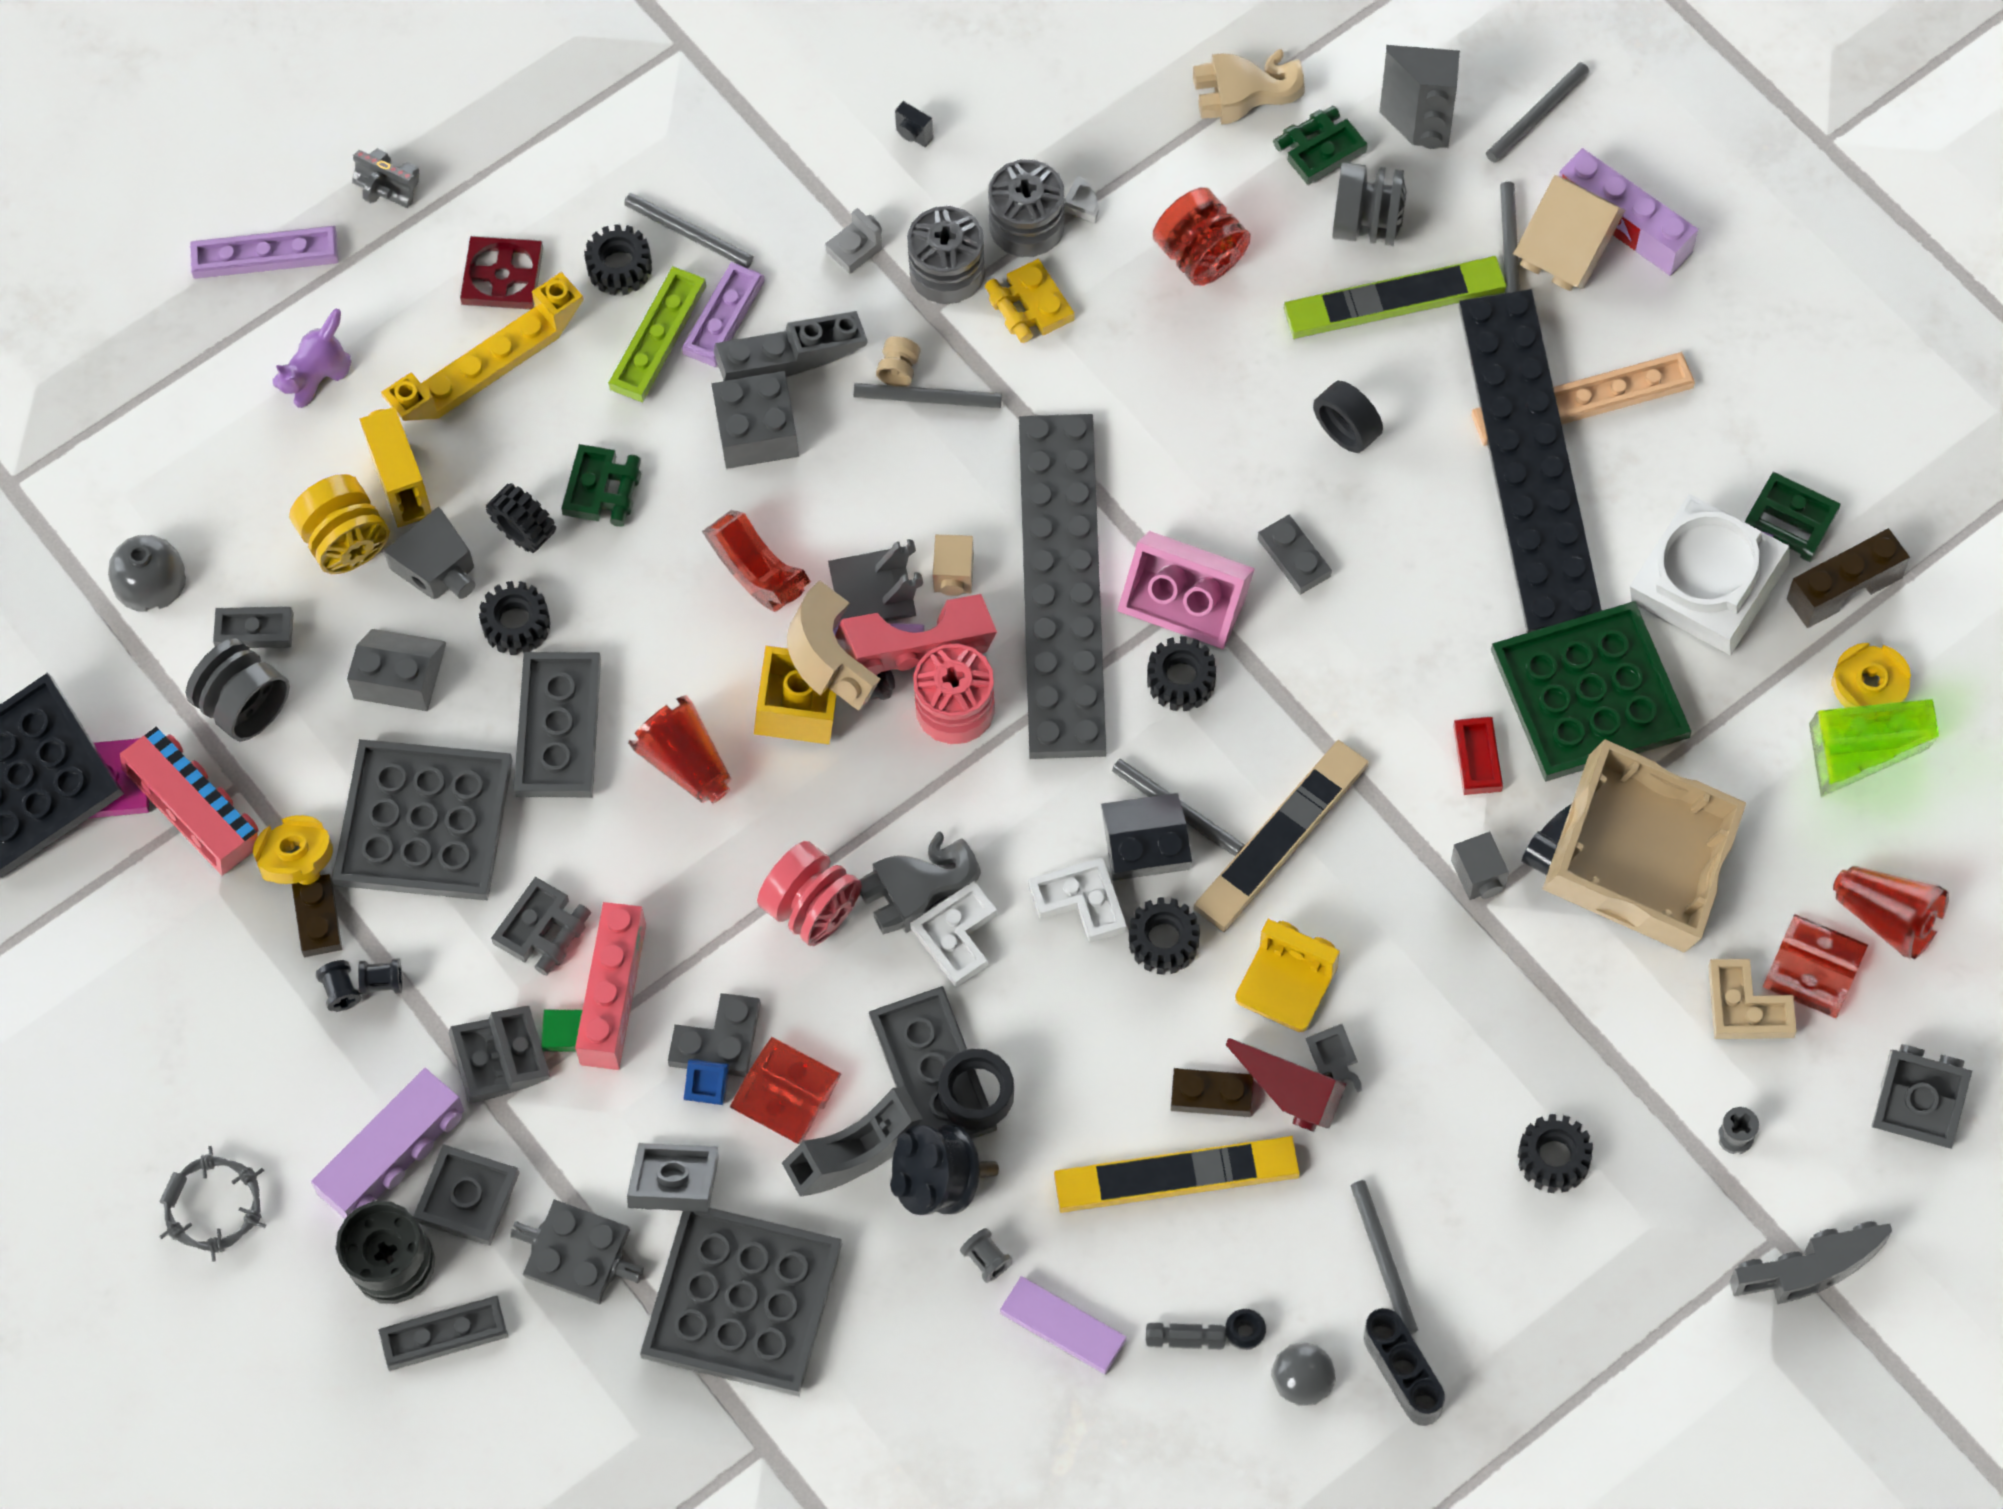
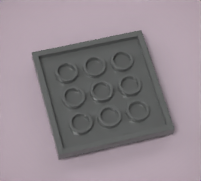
M359 739L332 877L334 886L488 901L513 762L511 753Z
M709 1208V1212L682 1211L641 1348V1358L799 1397L841 1251L842 1239L714 1208Z

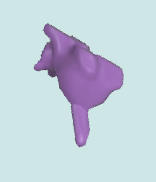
M336 308L330 313L321 329L311 330L302 337L298 351L287 365H276L278 374L273 378V386L284 394L295 393L294 404L298 408H303L310 404L319 383L324 377L328 376L338 381L343 379L349 372L351 357L343 350L341 343L334 337L341 320L340 309Z

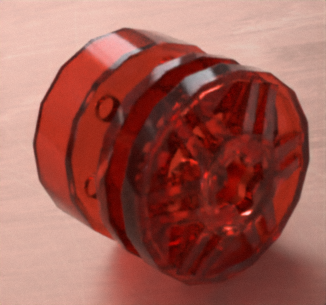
M1199 187L1178 198L1164 211L1153 229L1152 239L1171 260H1176V266L1185 273V276L1195 286H1204L1214 282L1237 264L1250 244L1251 234L1239 223L1233 214L1227 213L1226 206L1208 187Z

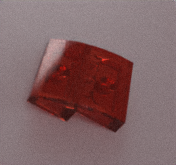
M1794 913L1765 979L1763 988L1780 995H1793L1794 1001L1837 1019L1868 944Z
M771 1037L745 1077L730 1108L785 1138L801 1144L819 1110L825 1108L842 1073Z

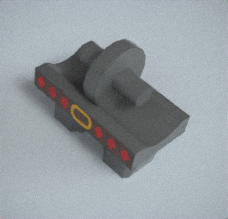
M378 148L370 154L358 150L353 155L355 172L352 177V183L364 188L362 195L365 201L374 203L381 196L405 208H408L413 203L414 188L419 183V168L407 162L398 168L391 164V158L388 153Z

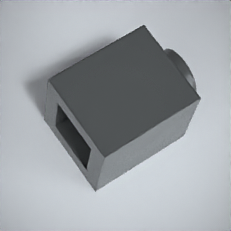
M1490 831L1454 844L1451 862L1469 900L1480 896L1483 899L1491 898L1499 894L1506 887L1509 870Z

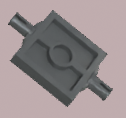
M555 1199L545 1221L538 1229L516 1221L513 1225L515 1229H512L510 1233L511 1238L532 1244L531 1255L523 1272L526 1278L599 1305L607 1286L616 1275L637 1284L641 1280L640 1276L643 1275L644 1267L623 1261V1247L630 1232V1228L627 1225Z

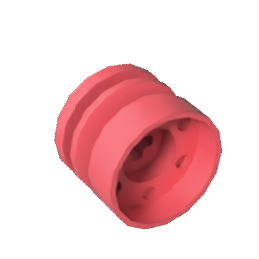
M945 644L928 651L918 662L913 675L916 718L923 731L933 739L947 744L967 743L980 737L990 727L995 714L993 669L988 660L976 649L962 644Z
M803 841L785 853L770 871L759 891L757 903L761 909L778 922H785L789 919V930L793 934L800 935L802 941L807 945L816 946L833 934L846 919L860 895L862 885L860 880L854 875L847 874L845 868L841 865L830 867L831 861L827 854L810 841Z

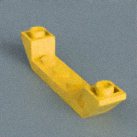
M561 271L532 291L535 303L534 308L422 383L410 372L381 392L383 398L391 407L396 408L399 417L403 421L441 418L556 341L584 300L583 295Z

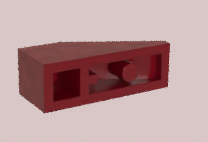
M1228 1038L1226 1042L1228 1049L1283 1112L1294 1116L1292 1124L1315 1132L1317 1125L1330 1129L1347 1085L1346 1083Z

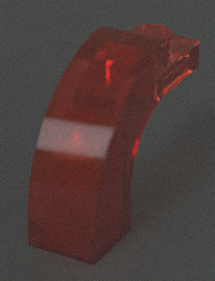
M730 510L702 531L715 553L737 581L752 597L773 612H777L786 604L799 598L805 591L804 587L811 582L803 569L783 563L771 552L743 512Z

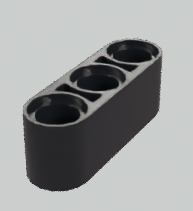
M1389 1308L1374 1310L1369 1314L1364 1329L1363 1340L1367 1350L1407 1417L1418 1425L1427 1426L1433 1424L1439 1419L1445 1402L1443 1387L1400 1316ZM1378 1325H1385L1393 1331L1394 1335L1386 1339L1379 1338L1373 1333L1372 1329ZM1398 1360H1407L1414 1366L1415 1370L1411 1373L1403 1374L1398 1372L1393 1364ZM1419 1395H1428L1435 1401L1436 1405L1430 1409H1422L1415 1403L1414 1399Z

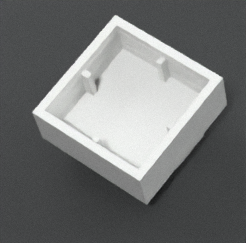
M1688 494L1629 586L1631 601H1635L1637 606L1731 656L1790 563L1789 546L1703 500Z

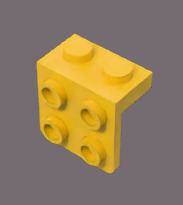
M1267 919L1261 931L1260 947L1235 994V1001L1238 1005L1292 1030L1304 1032L1309 1027L1338 969L1340 950L1335 949V946L1324 938L1314 937L1313 939L1300 933L1294 925L1288 922L1278 921L1277 923Z

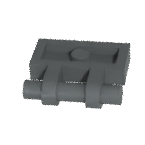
M535 876L493 934L491 940L495 946L524 963L533 951L541 954L542 957L535 965V969L547 976L554 965L559 966L566 957L564 951L574 937L579 938L586 929L584 923L591 915V911L581 904L576 907L572 915L564 911L563 909L569 902L568 895ZM553 923L562 927V929L551 943L543 937Z

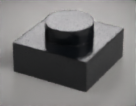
M902 101L895 109L896 131L909 142L915 141L921 146L926 147L933 139L932 117Z

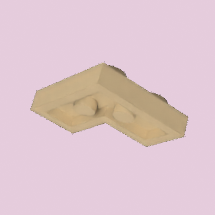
M1710 959L1708 969L1714 1039L1795 1037L1797 1031L1793 995L1753 996L1750 959Z

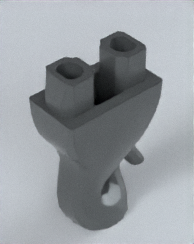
M938 831L928 847V857L933 864L909 856H891L872 864L873 872L860 879L862 885L860 895L866 904L883 896L888 902V905L873 912L876 924L883 935L903 928L904 932L908 933L911 931L910 923L929 911L938 900L952 896L965 886L979 879L981 874L980 866L973 851L964 839L961 838L946 848L941 849L944 835L941 831ZM950 863H954L956 866L953 869H945L939 867Z

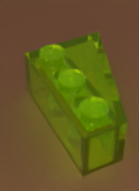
M1933 699L1818 710L1809 722L1821 797L1826 796L1930 749L1939 737Z

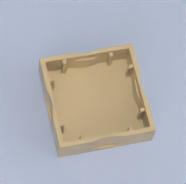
M1604 740L1588 756L1542 890L1685 953L1702 939L1718 891L1720 869L1728 853L1731 851L1746 802L1697 780L1675 775L1658 765L1655 761L1608 740Z

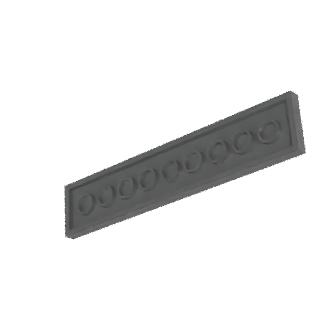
M1093 414L1019 416L1029 759L1106 757Z

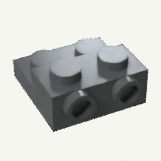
M1901 1044L1899 1051L1890 1049L1871 1127L1952 1149L1972 1070L1963 1068L1964 1060L1942 1054L1939 1062L1923 1058L1925 1050Z

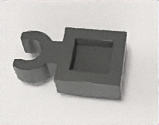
M1343 1024L1305 1038L1320 1074L1328 1075L1332 1073L1333 1079L1341 1082L1350 1080L1354 1083L1357 1092L1362 1091V1083L1359 1077L1354 1072L1349 1071L1347 1067L1358 1061Z

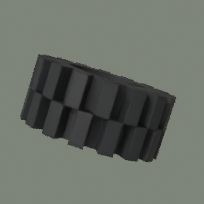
M614 224L615 231H610L608 226L602 228L603 235L596 231L592 235L593 242L588 240L586 243L587 250H584L588 277L590 276L591 283L594 286L598 284V289L602 292H605L607 287H609L610 295H616L617 289L622 290V295L629 294L628 288L631 286L634 291L639 290V281L646 284L648 281L647 274L651 275L652 259L647 239H643V233L639 230L634 234L632 226L627 225L625 231H622L621 224ZM616 252H625L632 256V261L623 267L613 268L605 264V259Z
M506 484L486 505V512L490 515L491 521L497 524L496 527L499 531H503L506 534L505 537L509 540L512 539L519 548L522 546L524 551L535 553L556 532L555 522L552 518L548 517L550 515L548 511L540 507L542 504L537 500L535 502L531 494L528 492L524 493L521 487H515L514 484Z
M513 581L506 582L507 589L502 590L500 584L494 587L495 595L489 591L485 595L486 603L481 601L479 607L481 611L479 619L484 636L492 648L496 645L498 652L503 654L506 648H508L510 655H517V648H522L524 654V652H530L528 645L532 644L536 649L541 645L539 638L544 640L547 638V629H550L551 624L545 598L542 593L538 594L536 587L531 585L527 589L526 582L519 581L518 588H514ZM522 608L529 613L528 621L517 628H507L500 622L501 616L510 609Z
M1180 636V643L1175 644L1174 637L1167 639L1166 647L1161 642L1156 646V653L1151 652L1147 665L1148 688L1150 687V694L1153 699L1158 696V704L1164 707L1169 702L1170 710L1176 711L1177 705H1183V711H1190V704L1193 703L1195 708L1202 706V699L1208 701L1211 697V690L1214 691L1216 682L1215 658L1213 654L1209 656L1210 649L1206 645L1199 648V640L1193 638L1192 643L1187 644V637ZM1175 664H1188L1195 669L1197 675L1191 683L1176 684L1169 680L1167 676L1168 669Z
M1164 897L1157 898V904L1153 905L1152 901L1149 900L1145 902V909L1141 907L1136 909L1135 918L1131 917L1129 923L1128 942L1131 954L1134 953V960L1138 965L1144 962L1145 970L1150 972L1152 967L1157 968V974L1164 975V969L1169 968L1170 973L1173 974L1177 973L1179 965L1183 969L1189 966V959L1194 960L1197 955L1200 926L1197 924L1195 913H1189L1188 905L1184 903L1179 907L1178 900L1171 898L1170 904L1164 903ZM1159 924H1169L1177 929L1180 937L1172 947L1160 948L1155 946L1149 939L1151 929Z
M1549 1114L1548 1121H1544L1543 1116L1536 1119L1534 1126L1530 1123L1526 1127L1525 1134H1522L1518 1150V1165L1520 1171H1525L1524 1178L1528 1182L1533 1179L1535 1181L1534 1187L1539 1190L1542 1185L1548 1186V1193H1554L1557 1187H1560L1561 1193L1567 1192L1570 1185L1574 1188L1580 1185L1581 1178L1585 1179L1588 1174L1593 1156V1143H1589L1590 1135L1587 1130L1581 1132V1123L1576 1120L1574 1125L1569 1124V1116L1563 1115L1562 1121L1556 1120V1114ZM1558 1141L1569 1149L1571 1158L1562 1166H1552L1543 1161L1540 1156V1148L1547 1142Z

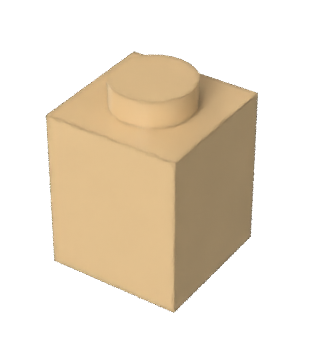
M935 534L933 561L934 592H941L947 596L972 593L973 536Z

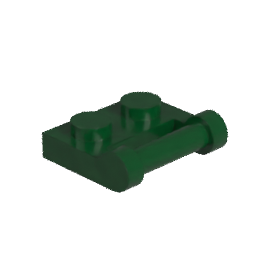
M1772 472L1744 523L1773 535V538L1788 545L1789 549L1801 554V559L1811 563L1839 512L1841 503L1776 472ZM1765 512L1811 534L1807 541L1761 518Z

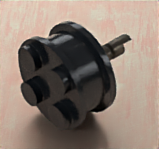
M917 1125L909 1128L898 1137L892 1160L890 1188L893 1195L898 1197L904 1208L912 1214L930 1215L936 1211L945 1215L958 1214L964 1211L972 1202L978 1188L979 1177L997 1176L999 1166L995 1161H979L978 1152L973 1140L962 1128L955 1125H943L935 1129L927 1125Z

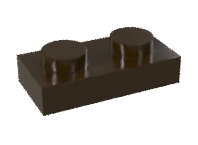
M330 874L320 875L317 881L309 885H302L299 882L291 884L303 957L343 950Z
M1174 1068L1170 1111L1250 1117L1253 1076L1243 1073Z

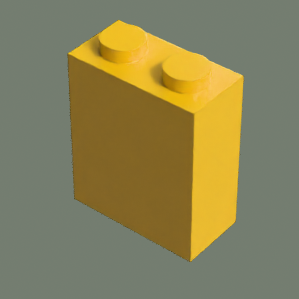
M396 408L378 409L371 412L368 416L359 418L371 458L397 527L400 528L422 520L432 510L423 479Z

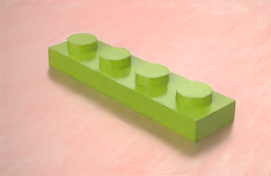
M672 266L608 382L611 391L642 403L644 402L707 286L705 278Z

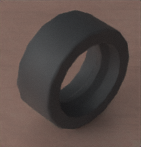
M1337 380L1313 402V410L1321 427L1331 439L1350 452H1362L1383 432V423L1375 406L1360 390L1345 381Z
M968 1049L955 1054L945 1063L939 1074L938 1095L943 1112L953 1123L966 1129L982 1130L998 1124L1007 1116L1014 1102V1078L1009 1065L999 1055L986 1049ZM971 1069H984L993 1073L1000 1085V1094L996 1102L990 1107L981 1110L967 1109L961 1106L953 1095V1083L957 1076Z

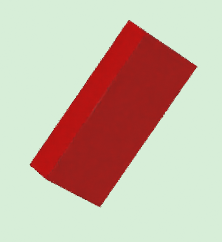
M1493 717L1454 720L1453 728L1463 795L1502 792L1503 782Z

